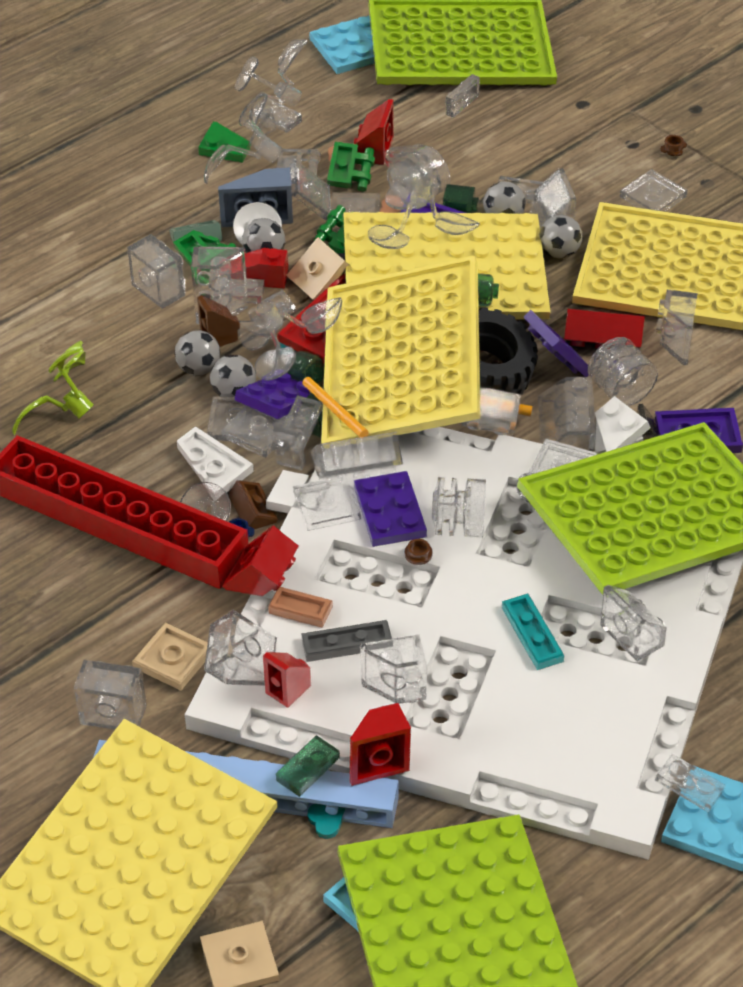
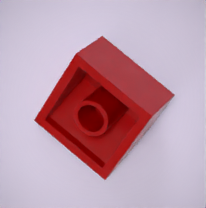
M388 99L366 115L364 123L359 125L358 138L354 139L353 144L358 145V153H364L366 148L374 150V164H385L394 138L393 99Z
M272 525L243 548L222 587L228 591L264 596L271 590H278L285 581L284 572L289 570L296 561L294 554L299 545Z
M399 703L370 709L350 737L351 786L410 771L411 726Z

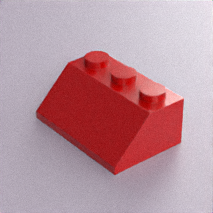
M568 309L564 340L570 341V346L585 347L586 342L595 343V348L610 350V345L621 346L620 351L636 352V348L642 347L645 316Z

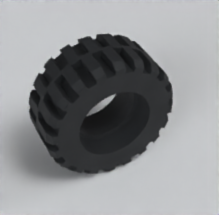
M481 307L479 308V350L495 355L503 363L490 364L479 360L480 396L513 402L514 399L519 398L524 393V390L529 385L538 361L537 344L534 342L532 333L526 331V325L521 321L517 322L511 314L505 315L501 313V310L494 309V311H491L488 308Z

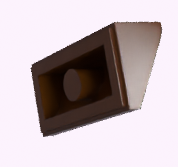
M237 480L229 492V497L245 529L250 531L277 523L278 518L274 510L266 509L267 497L261 485L256 482Z

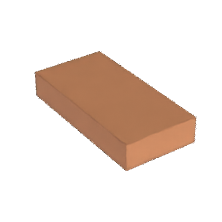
M280 587L276 590L268 606V611L272 615L323 628L333 603L329 599Z

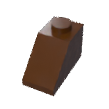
M202 295L198 296L200 330L212 335L218 342L219 347L238 341L237 330H240V323L237 316H232L226 306Z

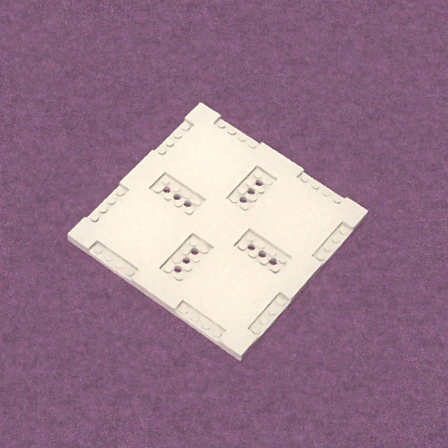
M442 427L327 449L324 451L296 508L291 507L280 529L281 532L299 545L294 554L296 561L289 570L284 572L285 581L281 587L332 600L333 607L323 628L269 614L268 606L276 592L274 590L269 591L264 596L250 595L212 671L207 670L185 713L186 729L336 772L350 773V737L370 709L399 703L411 726L410 771L388 776L387 778L398 780L400 790L499 818L520 814L524 825L649 860L743 566V550L603 596L517 487L518 478L588 458L591 455L499 434L496 440ZM402 471L408 472L427 528V537L420 539L426 540L433 550L432 559L428 563L414 565L406 560L404 551L411 540L372 547L355 493L354 480ZM530 511L532 513L530 515H523L520 512ZM522 530L524 531V533L518 535L514 534L512 531ZM507 549H513L517 552L513 554H507L504 551ZM347 575L357 576L353 580H348L344 578ZM377 581L384 583L379 587L371 585V583ZM403 588L411 590L406 594L398 592L399 589ZM529 593L565 655L564 662L537 670L502 609V601ZM382 620L388 621L393 648L306 662L301 633ZM571 631L574 635L567 637L562 635L561 632ZM598 638L603 642L599 644H593L589 641V639ZM625 645L630 649L628 651H621L616 647ZM266 652L289 653L297 659H302L310 667L311 687L289 708L265 693L263 655ZM454 673H463L466 675V677H463L462 679H456L451 675ZM451 694L456 696L457 699L447 701L442 697ZM436 717H445L448 721L444 723H436L433 721V719Z

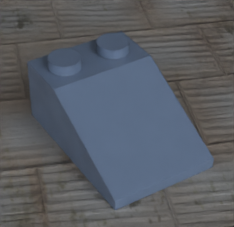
M290 168L264 169L218 187L221 227H233L237 212L245 205L255 202L265 203L274 208L279 214L282 224L293 223Z

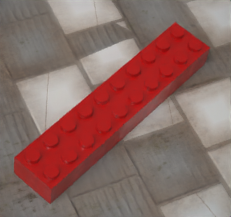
M16 435L0 453L1 497L215 588L221 589L243 548L249 544L247 529Z

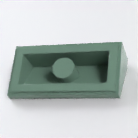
M216 220L170 228L169 230L173 242L193 230L201 232L205 236L219 238V241L223 239L220 223Z

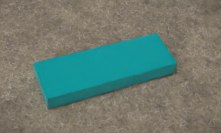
M529 593L502 601V609L537 670L564 662L565 655Z

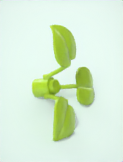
M82 341L69 347L54 361L48 370L51 374L58 368L59 372L53 381L56 382L63 375L72 390L63 397L66 403L63 404L47 395L41 396L19 414L12 429L14 435L22 418L32 409L46 402L60 407L64 412L69 409L78 419L94 406L77 389L68 375L69 370L73 367L85 364L86 353L83 350ZM75 354V355L70 359V361L64 365L65 360H66L68 357H70L71 355Z

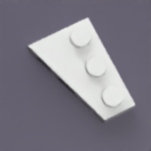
M196 426L177 440L178 450L216 501L231 490L237 480L242 481L254 472L251 462Z

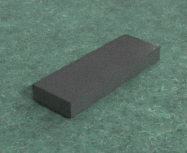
M387 620L301 633L306 662L393 648V640Z

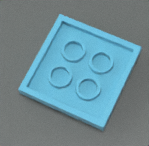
M369 15L309 32L310 40L336 74L375 64Z
M693 766L662 834L661 842L743 872V783Z

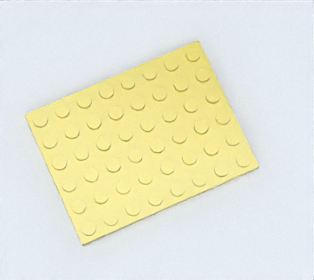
M600 202L573 293L572 303L743 330V224Z
M344 212L345 261L349 264L345 270L346 284L475 255L478 262L479 306H484V308H488L491 311H494V309L501 310V313L505 315L511 314L515 319H525L524 316L532 310L541 319L550 320V304L542 242L539 237L538 214Z
M475 255L328 287L324 391L364 426L369 434L365 439L359 438L323 404L321 443L325 450L480 419L478 262Z
M123 719L0 878V930L96 987H150L277 809V801L130 721Z

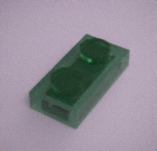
M316 735L276 773V781L300 797L340 758V750Z

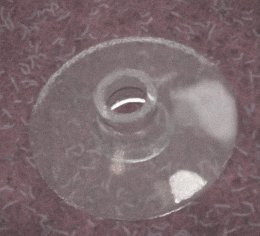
M211 482L197 483L184 493L180 501L203 512L208 507H211L210 515L225 521L229 519L231 512L229 496L217 484Z

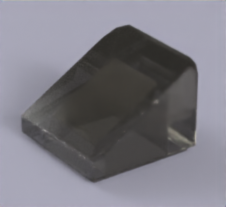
M639 404L637 406V413L646 419L651 427L642 435L643 441L657 437L658 434L653 416L643 404Z

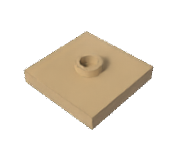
M317 237L286 276L310 298L315 300L341 276L349 264Z
M164 623L134 658L132 664L133 668L181 691L211 656L214 648L212 644Z
M263 921L200 937L213 987H257L279 981V973Z

